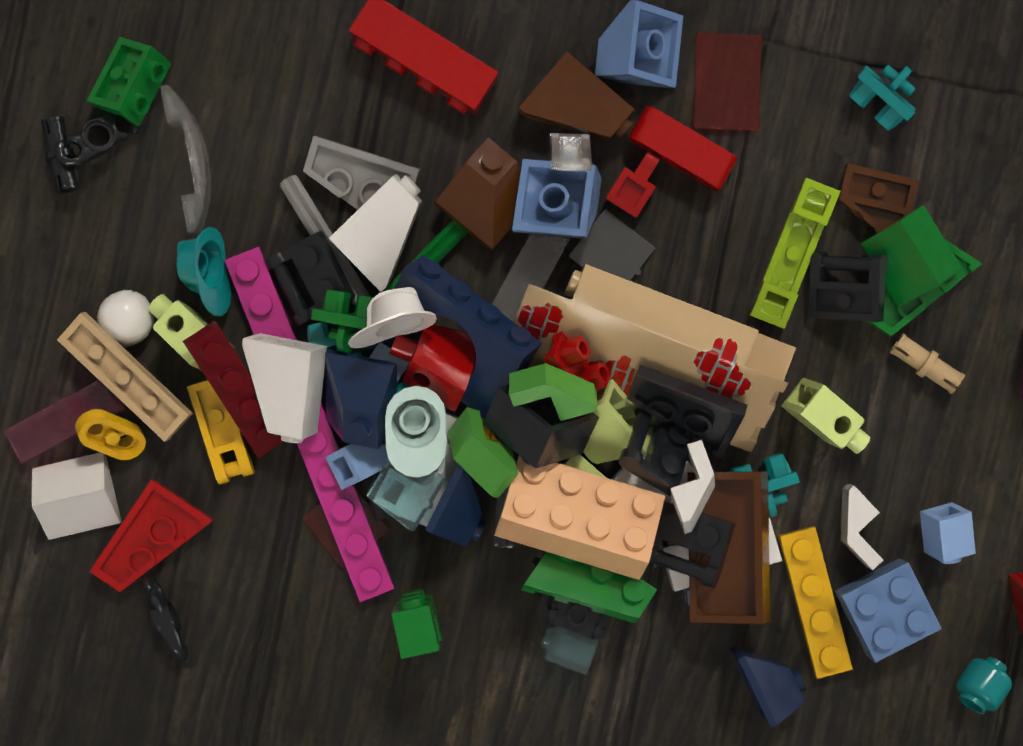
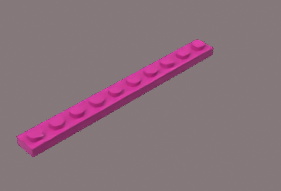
M256 247L224 260L253 334L262 333L297 340L271 273L264 262L265 258L261 248ZM321 402L318 433L303 439V442L297 443L358 599L360 602L393 590L395 586L355 485L353 484L341 490L325 458L340 450L332 427L326 419V412Z

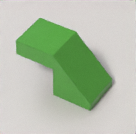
M547 363L509 373V396L514 407L551 397L560 421L597 411V392L594 383Z
M467 407L448 430L453 459L492 497L499 498L518 475L513 450L506 444L486 439L480 411Z

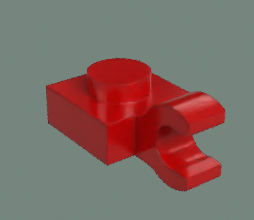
M648 151L635 173L625 167L605 199L634 218H637L656 188L647 180L661 158Z

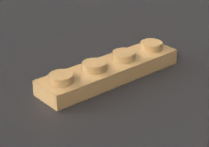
M86 312L80 313L57 339L164 442L170 440L193 414Z

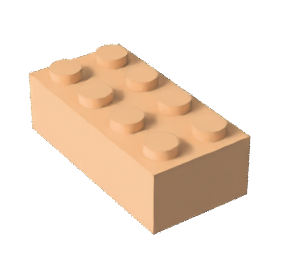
M519 455L516 462L518 475L508 487L494 536L640 580L650 561L665 496L557 462L535 469L533 466L526 464Z

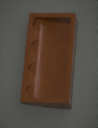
M768 471L714 472L715 487L702 512L734 522L736 525L716 587L711 588L702 585V580L689 576L690 622L768 623L771 621ZM687 472L688 482L697 480L694 472ZM689 549L690 561L708 566L711 556Z

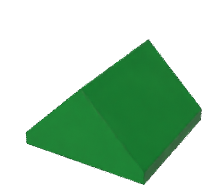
M924 205L859 244L867 257H871L873 254H885L887 256L888 271L885 275V287L898 307L939 286L962 268Z

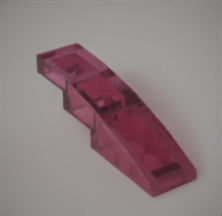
M138 359L137 361L148 370L143 359ZM97 380L78 392L58 400L10 427L4 433L22 464L77 436L75 424L83 413L93 409H101L117 415L128 409V407L100 380Z

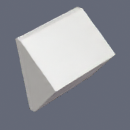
M100 452L32 468V508L49 540L122 523L106 454Z

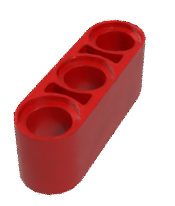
M651 106L644 108L627 137L641 149L653 153L661 158L660 160L717 192L721 190L738 161V158L726 149Z

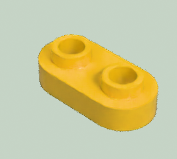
M93 409L83 413L75 424L76 433L84 446L119 460H130L142 453L146 445V439L137 424L101 409Z

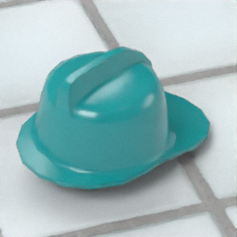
M207 227L201 231L197 238L178 242L177 274L180 281L188 289L199 293L201 301L208 312L213 316H222L227 313L231 302L230 280L224 261L226 260L225 246L219 231L216 228Z

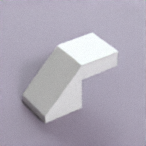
M702 440L687 444L688 456L697 480L671 488L672 501L684 534L692 532L715 487L714 472Z
M847 484L842 488L841 541L865 567L874 570L883 559L860 536L859 532L880 512L854 485Z

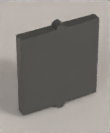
M604 209L593 223L587 239L582 238L568 257L582 268L587 264L630 281L634 275H640V267L651 255L655 247L608 210Z

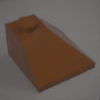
M488 137L463 165L434 205L488 250L492 251L513 226L521 168L513 157Z

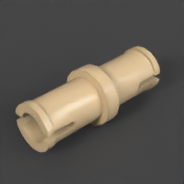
M904 333L890 351L892 355L894 354L915 368L918 376L921 378L924 376L928 377L946 389L950 394L956 390L955 387H958L965 377V374L960 373L939 359V353L934 350L929 352L908 338Z

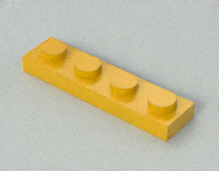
M811 526L778 535L815 677L819 679L853 670L816 527Z

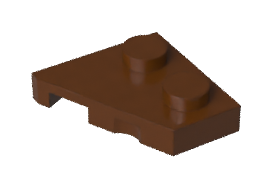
M847 163L844 168L839 189L841 192L837 201L875 233H878L912 212L919 180Z

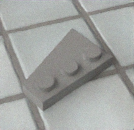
M315 135L311 142L303 172L358 210L395 174L401 179L406 175L416 184L420 169Z

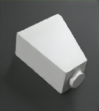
M397 174L392 176L329 237L338 249L380 292L391 282L422 203V200L417 196L421 192L420 189L406 175L402 179Z
M262 333L243 338L242 347L267 432L281 435V440L289 443H301L303 439L317 434L327 346Z

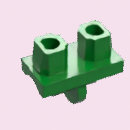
M326 290L322 309L313 308L311 320L340 325L338 329L331 328L329 338L336 340V345L340 352L351 353L355 348H351L348 342L352 336L359 332V329L367 327V307L374 297L357 295L355 314L348 313L351 293Z

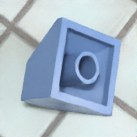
M630 0L598 40L595 76L618 83L676 88L683 15L639 0Z
M523 159L512 231L587 239L597 215L602 182L596 165Z

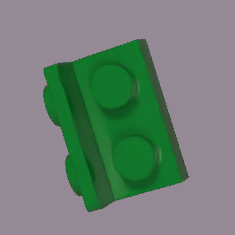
M119 37L86 101L95 108L120 115L132 125L140 126L166 77L171 63L152 46Z

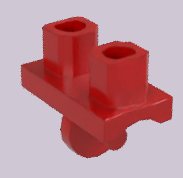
M562 331L552 336L553 346L545 355L544 364L547 363L594 383L596 391L608 385L611 376L610 370L603 362L589 366L586 361L591 351L589 344L582 336L568 339Z

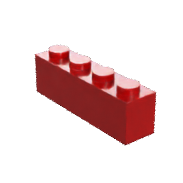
M368 0L349 29L351 37L355 39L353 45L369 56L373 52L381 55L386 59L384 65L401 76L405 71L417 78L415 84L431 95H434L436 91L449 98L446 104L463 115L466 114L467 110L474 115L477 113L498 79V71L385 0Z

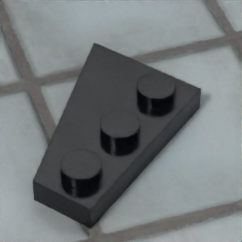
M643 365L639 366L626 398L660 421H672L683 428V436L693 442H696L698 439L702 440L712 447L711 454L720 460L745 417L748 406L730 397L720 395Z

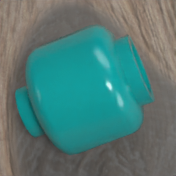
M988 657L986 660L980 658L972 659L956 682V688L960 694L958 697L960 702L979 714H984L986 711H996L1012 688L1011 678L1006 673V665L993 657Z

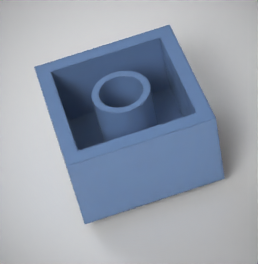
M900 558L834 591L866 656L875 663L942 629L909 562Z

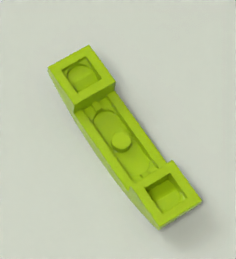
M809 178L804 179L767 265L750 316L785 329L798 298L797 293L811 261V256L815 251L824 226L828 224L841 191Z

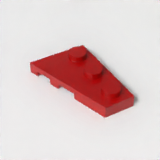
M151 479L89 572L121 592L215 519L157 480Z

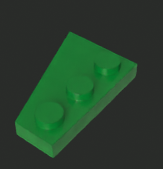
M946 240L962 268L939 286L900 307L897 306L885 287L884 321L866 322L887 336L894 335L936 299L947 293L960 280L982 265V263Z
M549 552L544 554L521 589L532 594L536 591L554 597V600L566 604L570 601L590 607L594 612L636 624L657 591L656 588L642 579L637 580Z

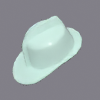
M412 386L403 388L392 397L386 409L385 437L388 459L393 467L405 476L421 477L429 475L440 466L445 458L447 439L444 403L437 393L427 387Z

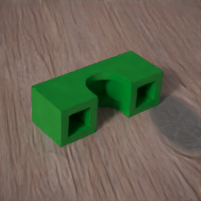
M424 589L403 593L391 613L401 659L439 651V641L442 640V632L433 593L425 595Z

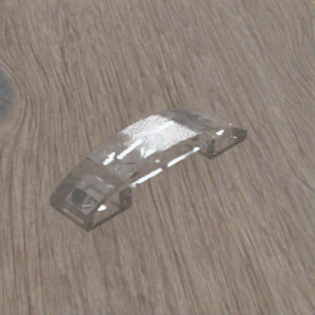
M163 85L160 88L167 123L173 128L183 126L195 193L182 195L181 200L187 232L197 235L201 233L204 227L210 204L211 170L209 157L201 130L190 109L170 86Z

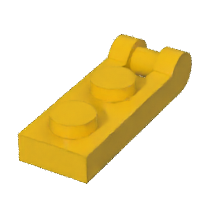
M208 380L188 386L189 396L218 484L230 482L231 477L240 474L243 477L255 474L253 462L248 453L243 434ZM234 450L237 460L225 463L222 453Z

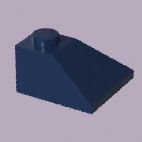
M328 349L325 352L326 419L343 442L378 450L386 441L385 414L387 405L397 393V363Z
M459 464L425 530L467 547L470 539L475 542L478 541L486 522L480 520L483 515V509L473 479Z
M737 646L729 649L760 715L770 728L781 723L806 703L801 692L807 690L797 669L791 672L785 663Z

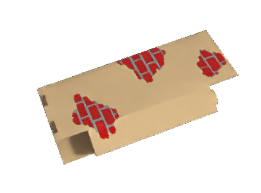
M585 264L581 271L575 270L571 275L564 295L571 297L570 299L528 284L514 321L518 326L526 328L533 337L542 343L528 368L544 364L545 355L553 346L551 339L554 334L562 331L568 339L582 336L589 344L591 351L586 362L589 366L603 362L610 370L611 376L609 380L613 379L626 396L639 366L643 365L747 404L745 417L730 445L752 452L761 427L765 428L775 409L779 392L784 393L788 382H785L784 379L796 347L759 334V330L587 264Z

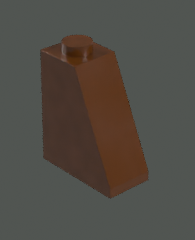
M566 52L521 104L518 113L526 119L609 142L614 135L621 139L632 126L634 121L629 117L635 109L571 54Z

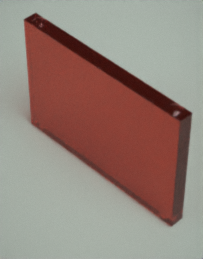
M697 33L695 37L693 129L758 131L760 126L762 35Z

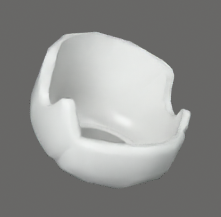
M122 290L111 294L101 303L97 313V323L122 347H129L143 341L149 335L155 322L154 315L148 310L150 305L145 296L132 290Z

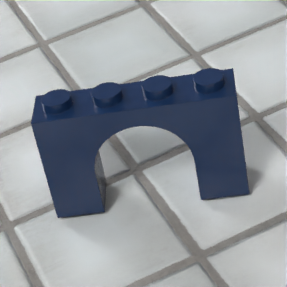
M422 255L404 267L394 289L414 288L424 311L454 320L469 334L476 350V366L461 402L469 408L480 411L481 417L485 419L498 388L509 385V373L527 369L542 343L533 337L526 328L518 326L502 314L495 305L486 302L474 293L467 284L458 281L443 270L436 261ZM422 330L405 334L404 336L418 341ZM395 337L382 342L391 348Z

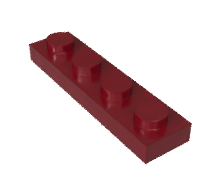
M213 321L183 340L182 342L256 456L260 458L283 443L281 435L267 432L252 378L219 325Z

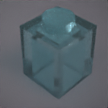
M554 625L553 629L550 627L546 628L540 648L545 649V660L587 675L599 643V638L597 637L592 640Z

